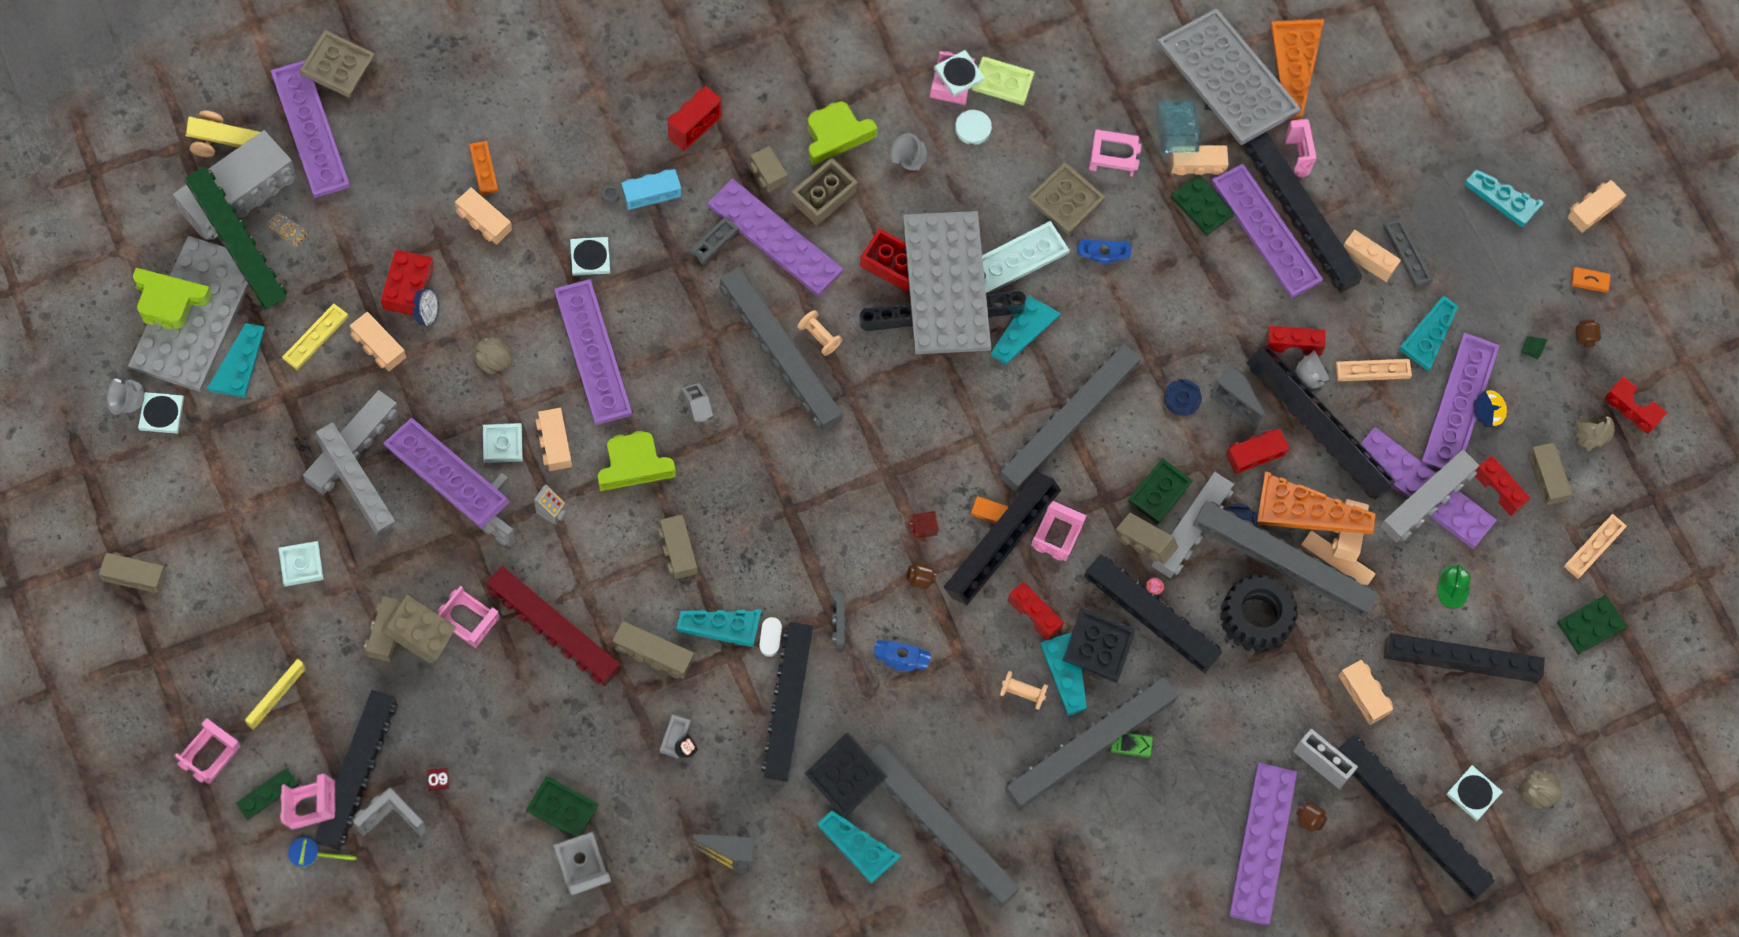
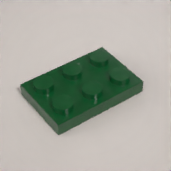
M1199 174L1171 194L1173 201L1205 236H1208L1234 217V212Z
M1162 458L1128 499V502L1159 524L1192 484L1193 480Z
M1607 595L1600 597L1557 622L1578 655L1628 627Z
M546 776L527 807L526 812L575 838L584 833L599 804Z

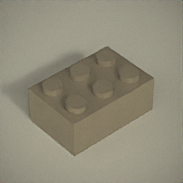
M831 158L792 191L791 202L818 226L857 192L858 182Z
M405 595L399 600L380 632L431 664L440 656L456 626L409 595Z

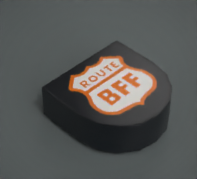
M684 734L675 743V752L681 758L691 757L698 751L689 734Z

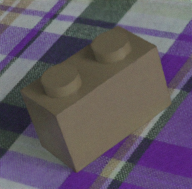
M770 146L750 155L749 167L753 173L757 174L760 186L762 188L765 187L767 192L787 184L788 175Z

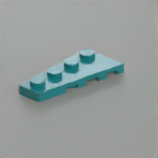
M1475 170L1464 183L1465 186L1522 228L1544 204V201L1539 199L1536 201L1525 192L1521 194L1513 190L1512 186L1508 184L1502 185L1498 183L1497 179L1478 170Z
M1028 296L1024 311L1016 314L990 356L1007 365L1029 343H1032L1042 331H1045L1052 322L1056 321L1061 313Z
M1443 296L1400 346L1399 350L1429 372L1459 306Z
M245 323L207 387L209 392L246 398L265 333V327Z
M755 609L754 611L736 610V612H725V610H717V612H707L706 610L680 611L676 632L753 647L762 609Z
M1072 632L1040 642V648L1067 716L1084 711L1087 708L1082 669L1062 661Z
M833 811L817 823V827L871 884L901 858V855L888 849L886 845L876 841L869 834L859 830L852 823Z

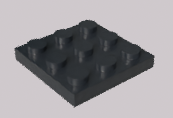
M1082 607L1077 616L1062 661L1117 683L1135 629Z
M846 732L804 773L843 818H846L888 777L849 732Z

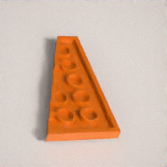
M1324 19L1272 21L1270 24L1278 82L1301 108V112L1290 119H1302Z
M1265 471L1257 520L1258 525L1374 534L1375 513L1357 506L1344 504L1339 499L1334 500L1326 497V494L1300 484L1290 483L1287 479L1277 478Z

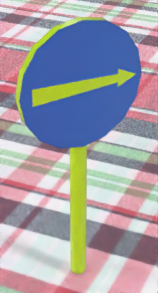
M307 837L294 840L288 849L290 861L298 867L312 865L318 856L348 860L357 859L356 856L318 852L317 844Z

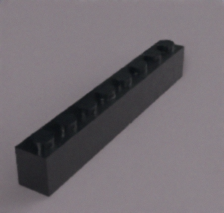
M1037 472L944 585V589L952 599L965 605L971 602L1061 492L1054 478Z
M1100 554L1086 570L1084 577L1204 674L1220 657L1223 651L1220 650L1218 644L1206 639L1200 630H1195L1185 618L1176 615L1170 606L1161 603L1154 593L1146 591L1139 581H1134L1124 569L1116 567L1109 557H1104Z
M790 622L789 628L784 630L783 639L787 640L786 647L782 646L780 658H784L783 665L778 666L777 677L781 678L780 684H775L774 695L777 696V702L772 703L771 714L774 715L773 722L769 721L768 733L771 734L770 741L766 740L764 751L768 753L767 760L763 759L761 771L765 772L764 778L788 782L813 625Z
M1390 633L1385 640L1384 659L1538 683L1544 676V657Z
M371 690L335 783V818L320 822L314 838L316 844L340 851L341 846H345L348 839V834H346L348 828L354 824V812L362 803V791L367 789L370 778H368L370 770L373 771L377 763L375 757L377 752H381L383 748V736L389 732L391 726L389 720L391 715H395L398 708L394 696Z

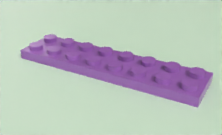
M304 60L271 70V74L313 196L317 198L350 188V184L314 81L299 74L301 67L306 61Z
M1244 164L1212 179L1211 183L1224 202L1234 212L1235 218L1291 299L1322 283L1323 278Z
M733 178L708 202L710 209L721 218L726 216L739 228V232L816 296L819 297L843 273L842 267Z
M591 279L555 288V296L595 425L632 416Z
M1467 333L1462 335L1421 463L1427 467L1440 471L1462 450L1466 452L1476 421L1473 403L1477 399V395L1486 389L1500 345Z
M413 418L409 419L383 443L390 452L480 529L510 503L507 497Z
M1376 427L1373 428L1361 443L1397 481L1392 488L1407 499L1436 474ZM1453 491L1450 494L1451 498L1444 505L1440 503L1437 506L1438 510L1431 518L1474 549L1497 519L1460 491L1457 493Z
M1263 763L1257 764L1229 917L1267 926L1270 924L1297 776L1296 771Z

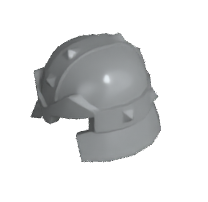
M911 133L899 136L891 148L892 162L899 164L901 161L902 166L907 170H919L927 159L925 144Z
M1315 350L1298 362L1295 372L1308 388H1319L1324 385L1325 381L1330 380Z
M114 378L107 393V405L112 414L132 413L142 406L144 390L139 382L126 380L125 384H122L119 379Z

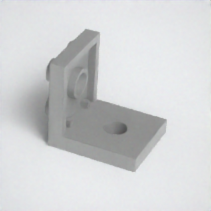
M501 473L492 483V486L506 497L510 492L508 477ZM496 516L482 528L486 534H493L497 542L503 546L506 544L511 548L515 543L513 529Z
M391 788L381 796H376L370 802V806L366 810L362 809L354 817L355 820H353L357 831L364 836L394 809L420 837L427 832L423 821Z
M593 832L554 845L568 891L571 895L611 882L609 874L605 871ZM577 852L585 854L583 863L578 864L574 861V855Z

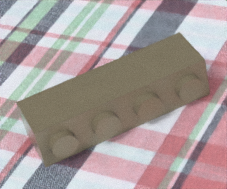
M622 621L612 641L613 647L618 653L623 655L627 653L634 660L641 663L645 661L652 668L659 671L661 669L665 670L671 677L676 679L679 677L685 678L694 660L693 652L625 621Z

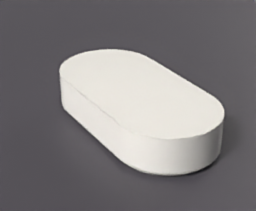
M767 618L762 624L760 651L767 657L774 656L779 651L782 625L777 618Z

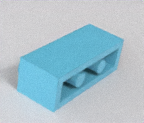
M675 169L663 170L654 175L647 174L642 178L628 179L621 183L622 193L628 210L681 197V186Z

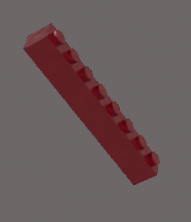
M501 566L486 582L487 592L496 599L498 597L503 601L502 605L509 611L511 609L517 613L516 616L523 623L527 621L536 634H542L547 638L546 641L552 647L557 646L561 650L560 653L569 660L571 658L576 662L575 666L582 672H588L591 675L590 678L599 685L601 683L605 687L621 670L620 663L505 567Z

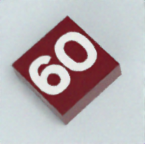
M448 768L427 770L429 791L449 789Z

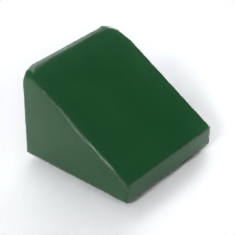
M1527 336L1521 353L1538 360L1543 353L1547 339Z

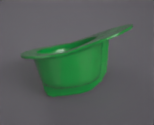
M1450 565L1441 572L1438 598L1448 608L1457 609L1462 607L1469 595L1470 576L1462 568V565Z

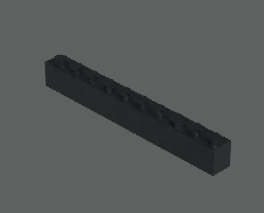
M1264 132L1246 142L1244 145L1246 155L1250 156L1255 169L1260 171L1265 184L1269 185L1272 189L1275 199L1279 200L1282 204L1285 214L1289 215L1292 219L1293 226L1302 234L1303 241L1309 245L1313 256L1319 260L1323 271L1331 278L1332 285L1342 293L1359 284L1363 275L1268 133Z
M1268 345L1260 347L1246 362L1250 366L1251 372L1262 379V383L1275 393V397L1288 407L1287 409L1292 415L1298 417L1301 425L1314 434V439L1326 447L1328 454L1339 461V465L1352 475V479L1357 484H1361L1369 497L1375 500L1382 497L1397 482Z
M1352 735L1337 749L1358 766L1352 774L1353 777L1473 901L1495 882L1492 874L1478 864L1475 856L1468 854L1464 850L1463 844L1450 835L1447 827L1440 825L1435 820V815L1431 811L1426 810L1421 805V801L1407 791L1406 785L1398 781L1393 776V772L1379 762L1378 756L1370 752L1360 738Z

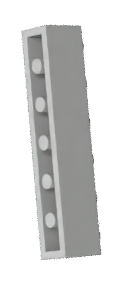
M380 390L374 394L340 433L356 460L359 459L360 453L365 448L370 447L373 438L384 431L388 421L393 420L398 414L397 403ZM323 452L303 474V477L307 484L324 495L327 491L332 490L339 475Z
M332 422L316 431L315 439L374 533L378 535L393 526L395 520L334 423Z
M1462 450L1387 517L1380 527L1396 543L1401 539L1406 540L1412 534L1410 530L1414 527L1418 529L1425 522L1424 518L1427 515L1431 517L1438 510L1437 506L1440 503L1444 505L1451 498L1450 494L1453 491L1459 492L1464 487V481H1471L1477 475L1476 470L1479 464Z
M1216 472L1213 473L1171 535L1175 538L1179 548L1165 564L1153 561V568L1170 579L1174 573L1176 575L1180 573L1184 566L1181 563L1184 559L1188 560L1194 552L1192 547L1194 544L1199 545L1204 537L1202 530L1192 526L1201 507L1206 501L1217 503L1223 509L1222 503L1224 500L1229 501L1234 493L1232 491L1234 483Z

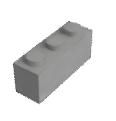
M1312 729L1302 738L1293 751L1339 790L1358 768L1357 765Z

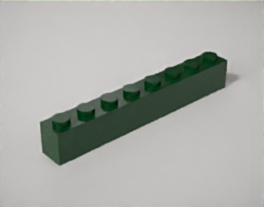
M203 167L185 177L184 182L261 306L266 311L284 301L287 292L284 286L278 284L275 280L277 276L274 270L268 268L265 264L267 260L261 251H257L255 247L257 244L252 235H247L244 230L246 225L242 219L238 220L234 214L236 209L233 204L226 201L225 191L221 186L218 187L214 181L216 177L213 172Z

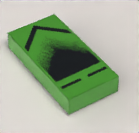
M1125 733L1112 744L1111 752L1150 758L1153 737Z

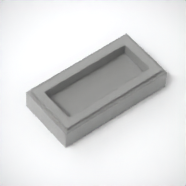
M672 714L659 753L679 759L675 752V743L684 734H687L691 720Z

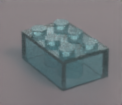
M1189 101L1158 102L1156 122L1162 152H1199L1201 131L1195 103Z

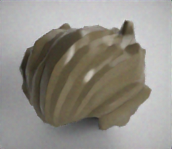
M499 337L482 338L475 346V361L478 367L486 373L495 374L497 371L507 369L508 366L512 365L511 350Z
M1597 416L1591 418L1581 417L1575 421L1577 443L1581 447H1586L1587 451H1591L1596 446L1602 447V445L1609 443L1613 437L1614 423L1608 416L1601 420Z
M1534 771L1520 785L1523 799L1535 809L1552 806L1562 798V789L1553 773Z

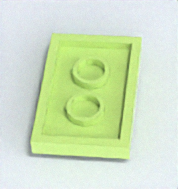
M982 57L978 69L985 79L983 82L973 86L972 90L1024 105L1034 71Z

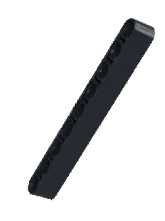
M1021 291L986 294L988 317L1022 313L1025 309V294ZM1014 301H1020L1021 303H1020V304H1015V303H1013V302H1014ZM911 303L865 308L860 312V326L865 331L913 326ZM995 303H1001L1002 306H996ZM904 313L909 314L908 317H903L901 315ZM884 316H890L891 318H890V319H884L883 317H884ZM865 318H871L872 320H871V321H865L864 319H865Z

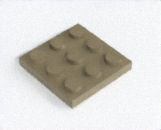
M324 30L301 67L299 74L350 98L374 59L375 53Z
M1064 162L1028 197L1027 201L1069 235L1105 200V196Z

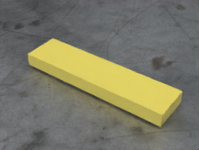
M189 117L185 136L240 147L260 132Z
M333 303L282 356L283 360L298 370L349 317L348 314Z
M297 659L249 714L245 721L250 728L255 729L306 670L303 662Z

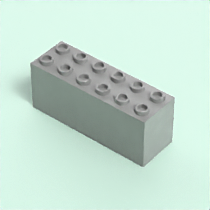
M265 130L208 169L215 175L216 180L214 181L218 187L221 186L225 191L226 201L233 204L236 209L234 214L238 219L247 216L252 209L261 206L270 196H275L280 189L292 184L297 178L292 160ZM185 185L176 191L173 197L179 212L205 241L216 238L218 236L188 186Z

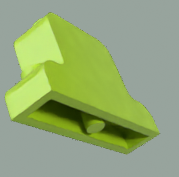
M845 102L831 103L820 111L815 110L808 117L807 129L814 140V143L808 147V159L811 165L815 166L876 138L878 128L873 120L857 121Z
M136 268L133 274L136 284L135 288L142 291L137 310L143 322L149 325L158 324L168 330L172 328L180 329L185 325L191 307L193 305H207L212 296L209 286L139 268Z
M636 431L632 435H616L607 443L610 467L604 468L598 473V484L600 491L673 478L676 477L674 461L668 457H657L653 437L648 432Z

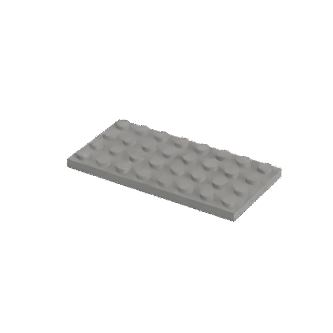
M1218 9L1158 39L1157 44L1240 145L1301 112L1299 105Z
M978 211L903 215L915 354L991 351Z
M188 236L170 277L209 286L212 293L211 299L205 306L193 305L185 325L180 329L172 328L168 330L158 324H147L128 367L130 370L201 392L249 285L225 247Z

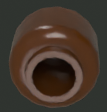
M1595 320L1580 321L1579 325L1575 327L1577 342L1584 344V347L1596 346L1595 343L1601 340L1600 324L1596 323Z
M915 562L912 566L908 567L906 579L912 587L927 589L932 583H935L936 572H934L931 564Z
M1312 802L1307 803L1305 806L1302 804L1296 812L1298 824L1310 832L1320 831L1327 821L1325 810Z

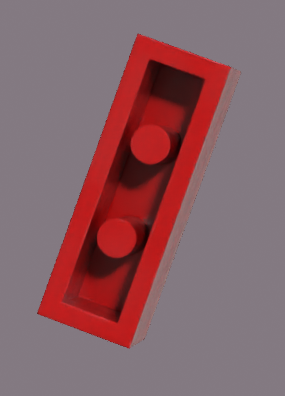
M1270 429L1264 432L1262 436H1252L1246 442L1241 444L1236 442L1230 445L1226 457L1236 475L1287 455L1290 448L1280 429L1275 431Z

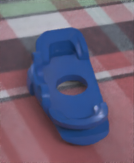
M1084 239L1079 241L1077 252L1081 257L1100 262V264H1108L1118 260L1129 259L1131 244L1126 241L1115 242ZM1100 246H1108L1109 253L1102 255L1099 252Z
M878 640L874 648V655L878 660L885 661L887 666L893 667L898 671H913L914 668L924 670L928 667L931 660V653L890 640ZM899 649H906L908 656L905 658L899 657L897 655Z

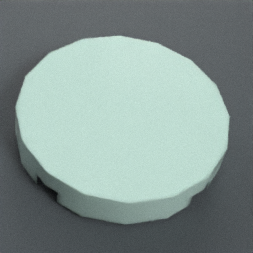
M967 110L961 113L955 124L958 138L964 143H974V145L985 142L990 136L992 129L988 116L978 110Z

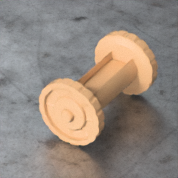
M201 111L198 115V119L223 123V117L212 111ZM198 139V142L190 145V151L198 156L213 157L215 154L211 141Z
M813 310L801 319L797 327L800 330L807 329L824 346L822 354L827 356L838 348L843 339L840 335L833 337L817 320L819 314L816 310Z
M1008 671L1006 679L1002 682L1003 687L1000 695L1004 696L1007 691L1037 702L1035 709L1039 710L1042 701L1046 698L1045 693L1048 685L1044 684L1042 689L1012 679V672Z

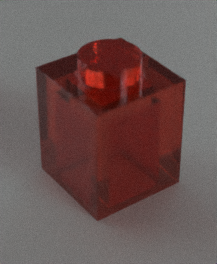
M935 511L912 514L911 521L908 524L910 533L914 534V539L937 536L939 528Z

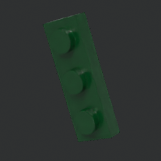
M287 768L236 802V805L247 821L280 799L282 785H286L290 789H295L299 786Z

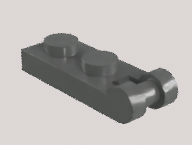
M725 216L691 248L689 253L693 257L699 258V262L705 265L720 248L739 232V228ZM703 247L707 250L705 253L701 251Z
M838 591L833 594L832 605L836 608V613H832V625H836V631H832V643H836V650H844V594Z

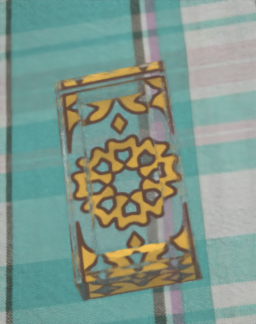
M279 211L267 224L268 229L296 247L309 234L308 230Z

